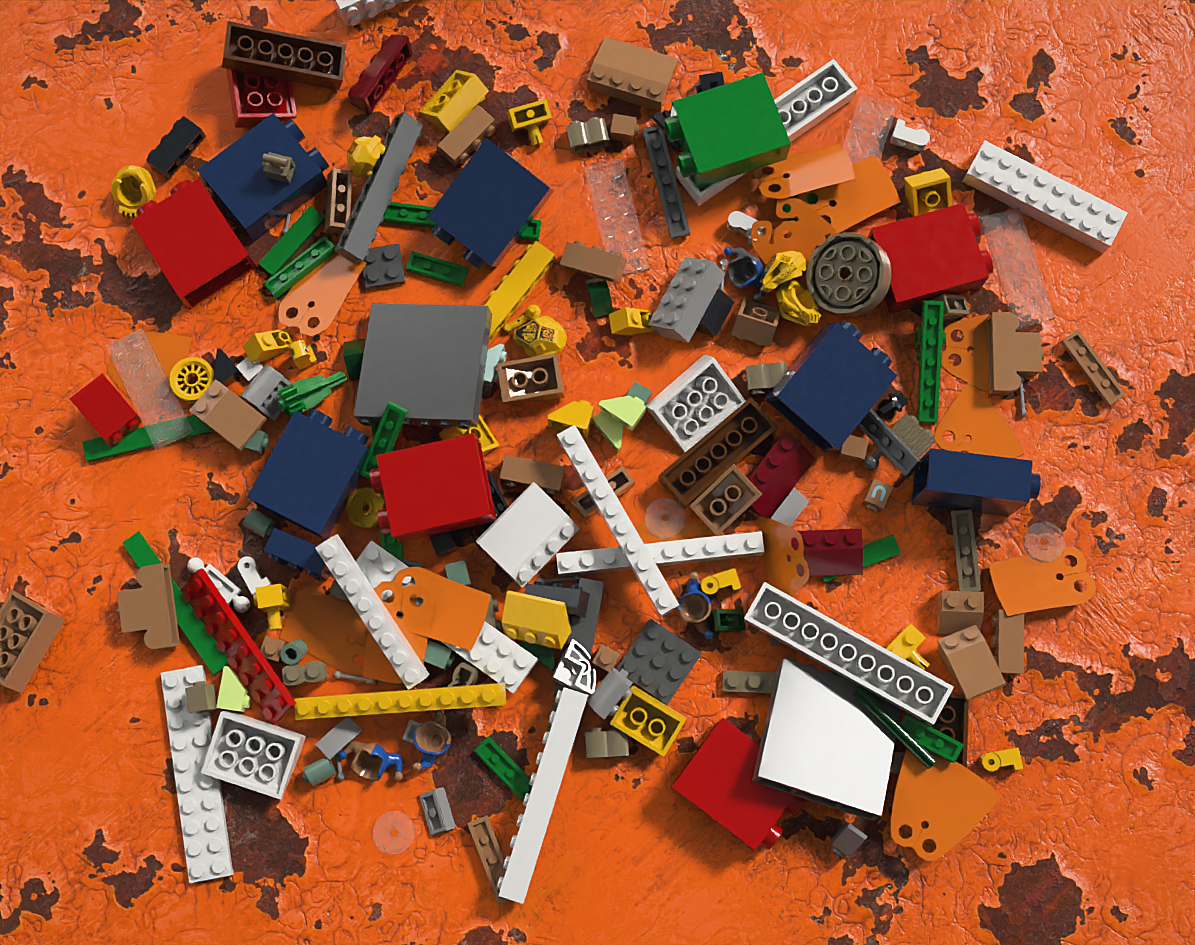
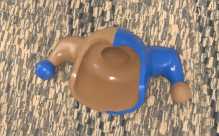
M692 572L687 583V593L680 598L678 612L686 622L694 624L698 631L704 634L705 638L711 639L713 632L710 631L707 620L711 612V602L709 597L700 590L698 573Z
M433 710L436 713L435 720L422 723L415 731L414 743L423 755L420 763L415 762L413 764L414 771L431 768L436 757L443 755L451 745V735L446 728V716L441 710Z
M351 741L343 751L338 753V757L344 760L348 754L354 752L355 757L352 761L351 769L365 779L379 781L385 769L389 766L395 767V780L400 781L403 778L402 756L386 752L378 744H363L358 741Z

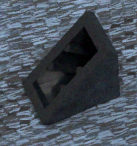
M217 348L213 381L216 379L228 387L243 374L224 351Z

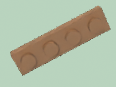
M1079 329L1060 341L1107 407L1126 395Z
M487 815L467 824L499 905L509 900L498 896L500 890L496 889L500 876L504 877L507 869L503 868L505 859Z

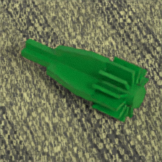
M339 371L325 379L322 375L296 381L276 391L279 398L277 401L278 406L282 412L285 411L289 418L292 417L295 411L303 413L332 393L330 389L346 382V375Z

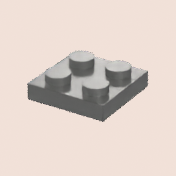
M399 243L368 248L369 254L363 260L367 263L363 269L367 290L406 283Z

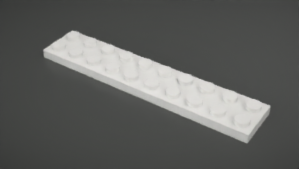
M372 540L356 560L357 565L373 589L382 581H393L398 571L409 568ZM407 576L402 580L403 587L415 584V580L411 576ZM383 591L381 595L382 600L386 602V598L390 597L393 591ZM417 598L416 604L422 605L423 599ZM484 622L471 651L442 642L498 683H505V688L513 694L538 661V658L487 622Z
M200 665L162 672V687L189 883L233 875L220 779L201 773L213 737L211 713L209 711L188 713L185 688L193 687L192 683L205 681L206 683L204 666Z

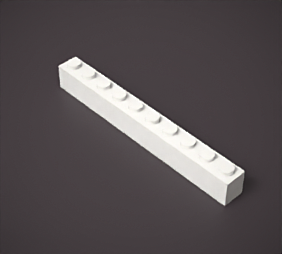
M573 425L557 434L559 444L659 617L661 618L677 609L679 603L576 426Z
M762 531L644 544L657 566L759 556L764 553ZM619 547L556 553L559 577L632 569Z
M565 687L563 691L558 690L555 703L559 704L556 712H551L548 723H551L552 726L550 732H545L542 744H546L544 752H539L536 760L539 768L537 773H532L529 785L533 787L531 793H526L523 806H526L524 815H519L516 824L517 827H520L518 835H513L509 846L513 848L511 857L506 856L503 868L507 870L504 877L500 876L496 889L500 890L498 895L500 897L524 903L588 698L587 694Z

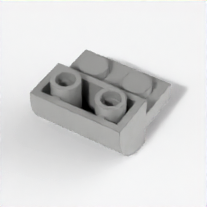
M265 364L240 396L274 421L281 413L277 403L279 398L276 391L292 383L274 368Z
M612 667L594 690L593 695L587 700L590 707L603 719L608 714L612 717L619 708L617 705L618 701L621 698L625 701L632 692L629 687L633 682L626 678L629 673L623 668L619 672Z

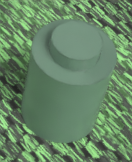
M254 508L249 511L243 521L245 528L263 538L271 536L273 529L276 528L275 520Z
M294 639L281 649V659L286 664H296L307 655L308 646L303 640Z
M326 756L304 767L305 772L302 773L307 784L311 783L312 786L337 775L332 761Z

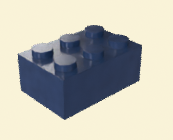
M276 528L273 529L264 548V551L269 554L268 558L281 565L286 562L288 567L300 573L305 570V574L318 581H321L322 578L328 580L331 571L315 549L316 545Z

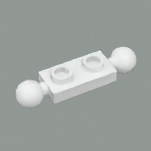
M197 557L188 561V570L194 574L197 570L203 568L228 605L233 602L234 609L237 612L244 613L250 608L249 599L244 596H238L242 590L215 567L209 564L204 568V562Z

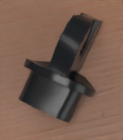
M899 390L894 394L889 393L888 397L891 402L878 410L880 414H884L895 407L898 412H901L902 407L906 406L908 401Z

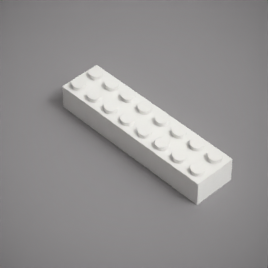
M987 141L983 142L962 181L1103 254L1113 243L1128 213Z

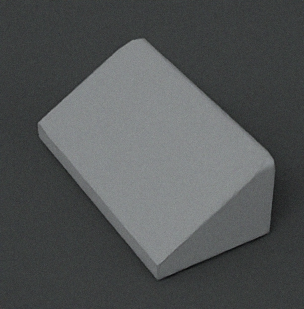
M793 488L770 519L791 526L809 503V500L796 488Z
M443 787L419 795L431 836L456 827Z

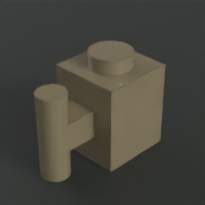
M264 153L262 157V170L266 177L290 184L296 166L293 159L275 153Z
M205 681L192 683L193 687L185 688L188 713L214 712L217 710L214 684H206Z

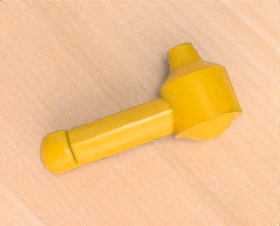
M537 305L528 306L525 314L504 325V331L510 333L525 322L541 316L540 308Z

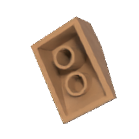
M557 353L497 363L503 403L548 401L565 398Z
M216 379L189 410L200 421L239 450L244 448L267 420V418Z
M733 464L690 507L718 536L748 509L762 493Z
M976 625L937 640L939 656L967 701L1006 686V682L988 644Z

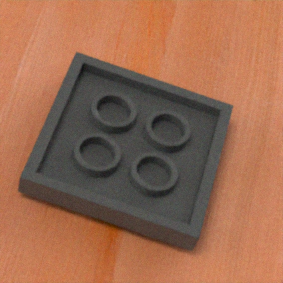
M650 618L616 670L620 672L623 668L629 673L626 678L665 705H668L702 653Z

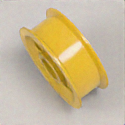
M188 357L182 359L171 370L170 386L181 400L195 404L213 383L214 370L201 358ZM192 377H198V381L195 384H189Z

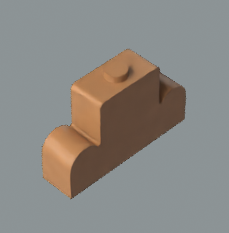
M992 312L987 317L989 395H1010L1020 387V376L1035 377L1042 370L1044 350L1041 349V334L1016 332L1019 327V319L1013 313Z
M161 563L141 567L136 574V579L142 587L117 593L119 605L117 614L121 621L122 632L131 633L147 630L144 635V642L150 649L180 646L170 564Z

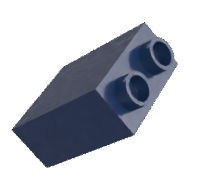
M274 113L198 169L207 186L253 242L285 219L288 214L293 213L327 187V181L323 174V171L329 167L327 161L315 147L308 153L299 143L305 139V136L292 119L283 124ZM264 153H275L293 159L296 166L290 184L266 177L262 170V157Z
M486 138L428 215L430 219L436 222L431 232L449 246L455 238L464 244L468 249L462 256L479 270H482L487 263L490 266L497 267L553 194L554 190Z
M843 321L841 324L835 322L824 326L765 399L824 452L839 450L897 377V374L889 368L892 363L890 357L878 348H872L871 350L866 348L859 341L862 337L861 332L847 321Z
M311 408L307 416L297 411L293 413L247 498L271 513L327 540L349 497L362 477L360 471L369 451V448L365 446L368 437L349 426L346 427L343 434L329 428L333 419Z
M931 448L920 459L922 462L914 471L911 505L952 510L972 509V512L1010 516L1023 506H1026L1030 499L1038 498L1041 477L1040 474L1032 473V460Z

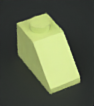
M624 396L602 400L598 404L599 410L633 431L646 412L645 403L638 397Z
M601 411L592 418V423L616 452L619 453L622 445L623 425Z
M224 666L216 708L246 712V708H249L251 703L249 691L241 683L233 668Z

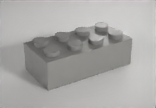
M685 257L648 325L664 338L689 342L726 273L711 260Z

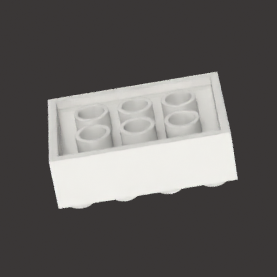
M704 354L645 406L656 422L685 453L746 402V400L715 358Z
M533 482L476 540V543L513 581L523 588L580 528Z
M230 710L222 711L201 773L282 799L299 759L306 735Z

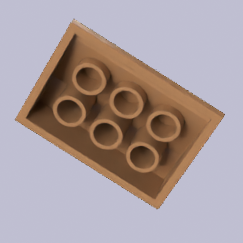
M605 37L587 78V90L661 112L679 59Z
M11 590L0 608V684L22 693L66 619L14 590Z

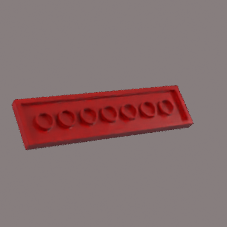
M203 568L197 570L181 589L184 600L190 603L194 609L195 616L204 623L206 632L216 640L217 648L225 653L230 667L233 668L241 683L249 691L265 718L272 725L278 723L296 702Z

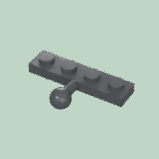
M870 409L858 424V427L878 448L872 455L865 457L863 461L864 468L868 471L876 470L879 466V459L884 453L906 477H910L922 461Z

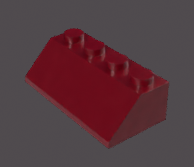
M391 34L388 40H384L379 53L372 57L367 70L362 71L357 84L353 85L349 90L348 97L352 105L369 115L372 114L413 55L408 36Z
M783 432L748 478L762 493L748 508L758 517L770 519L815 460L806 447L788 432Z
M862 528L798 531L803 540V556L808 564L809 577L863 575ZM793 537L791 539V546L794 550H798V540ZM787 555L788 562L791 561L790 555ZM798 563L796 571L801 577L804 575V568L802 564Z

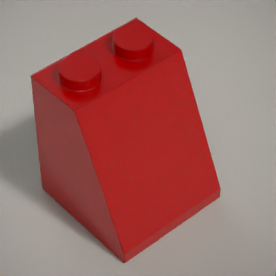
M103 373L69 398L109 446L119 443L123 439L124 434L128 431L136 430L142 422L141 418Z

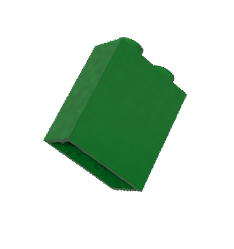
M763 72L672 101L671 117L664 119V127L669 141L679 140L683 150L682 154L677 155L680 172L683 178L692 176L696 188L786 160L791 145Z

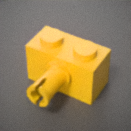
M547 99L508 110L507 116L512 132L525 129L528 131L531 146L544 143L538 126L552 119Z
M282 584L257 587L256 593L253 594L254 604L258 606V609L267 613L269 631L282 629L279 611L291 609L289 589Z
M911 623L906 625L885 647L888 651L908 660L923 670L929 666V663L916 652V648L925 640V637Z

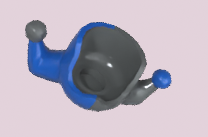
M726 247L724 249L726 256L732 254L737 257L727 265V273L731 283L740 289L751 285L756 286L759 292L754 295L753 299L755 302H760L766 292L761 290L763 286L762 282H760L763 274L761 261L756 256L749 254L743 247L732 249Z

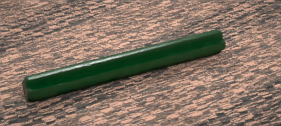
M859 686L852 693L927 769H930L936 763V759L862 686Z

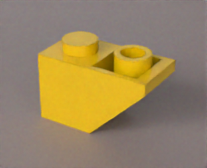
M625 307L609 314L612 334L632 335L655 331L648 325L653 311Z
M280 329L254 334L243 345V348L251 363L267 361L289 350L288 346L293 342L287 330Z

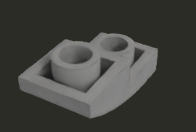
M347 716L315 745L331 760L363 730L350 716Z

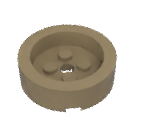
M839 233L827 238L819 248L814 250L807 266V286L810 294L813 295L814 299L824 309L843 316L862 315L874 309L887 294L891 282L890 261L885 251L876 242L856 233ZM849 268L850 276L847 279H843L842 271Z

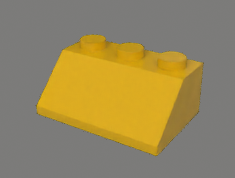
M456 70L419 112L440 130L450 133L477 104L484 100L489 90L476 74Z
M513 591L507 592L501 622L505 636L510 639L522 640L549 648L562 649L572 632L565 603Z
M633 685L630 688L632 692L625 701L623 700L610 724L664 757L687 717Z

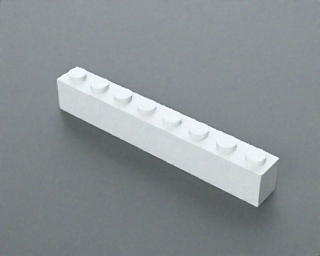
M338 534L315 547L407 689L409 690L426 679L429 675L428 671Z

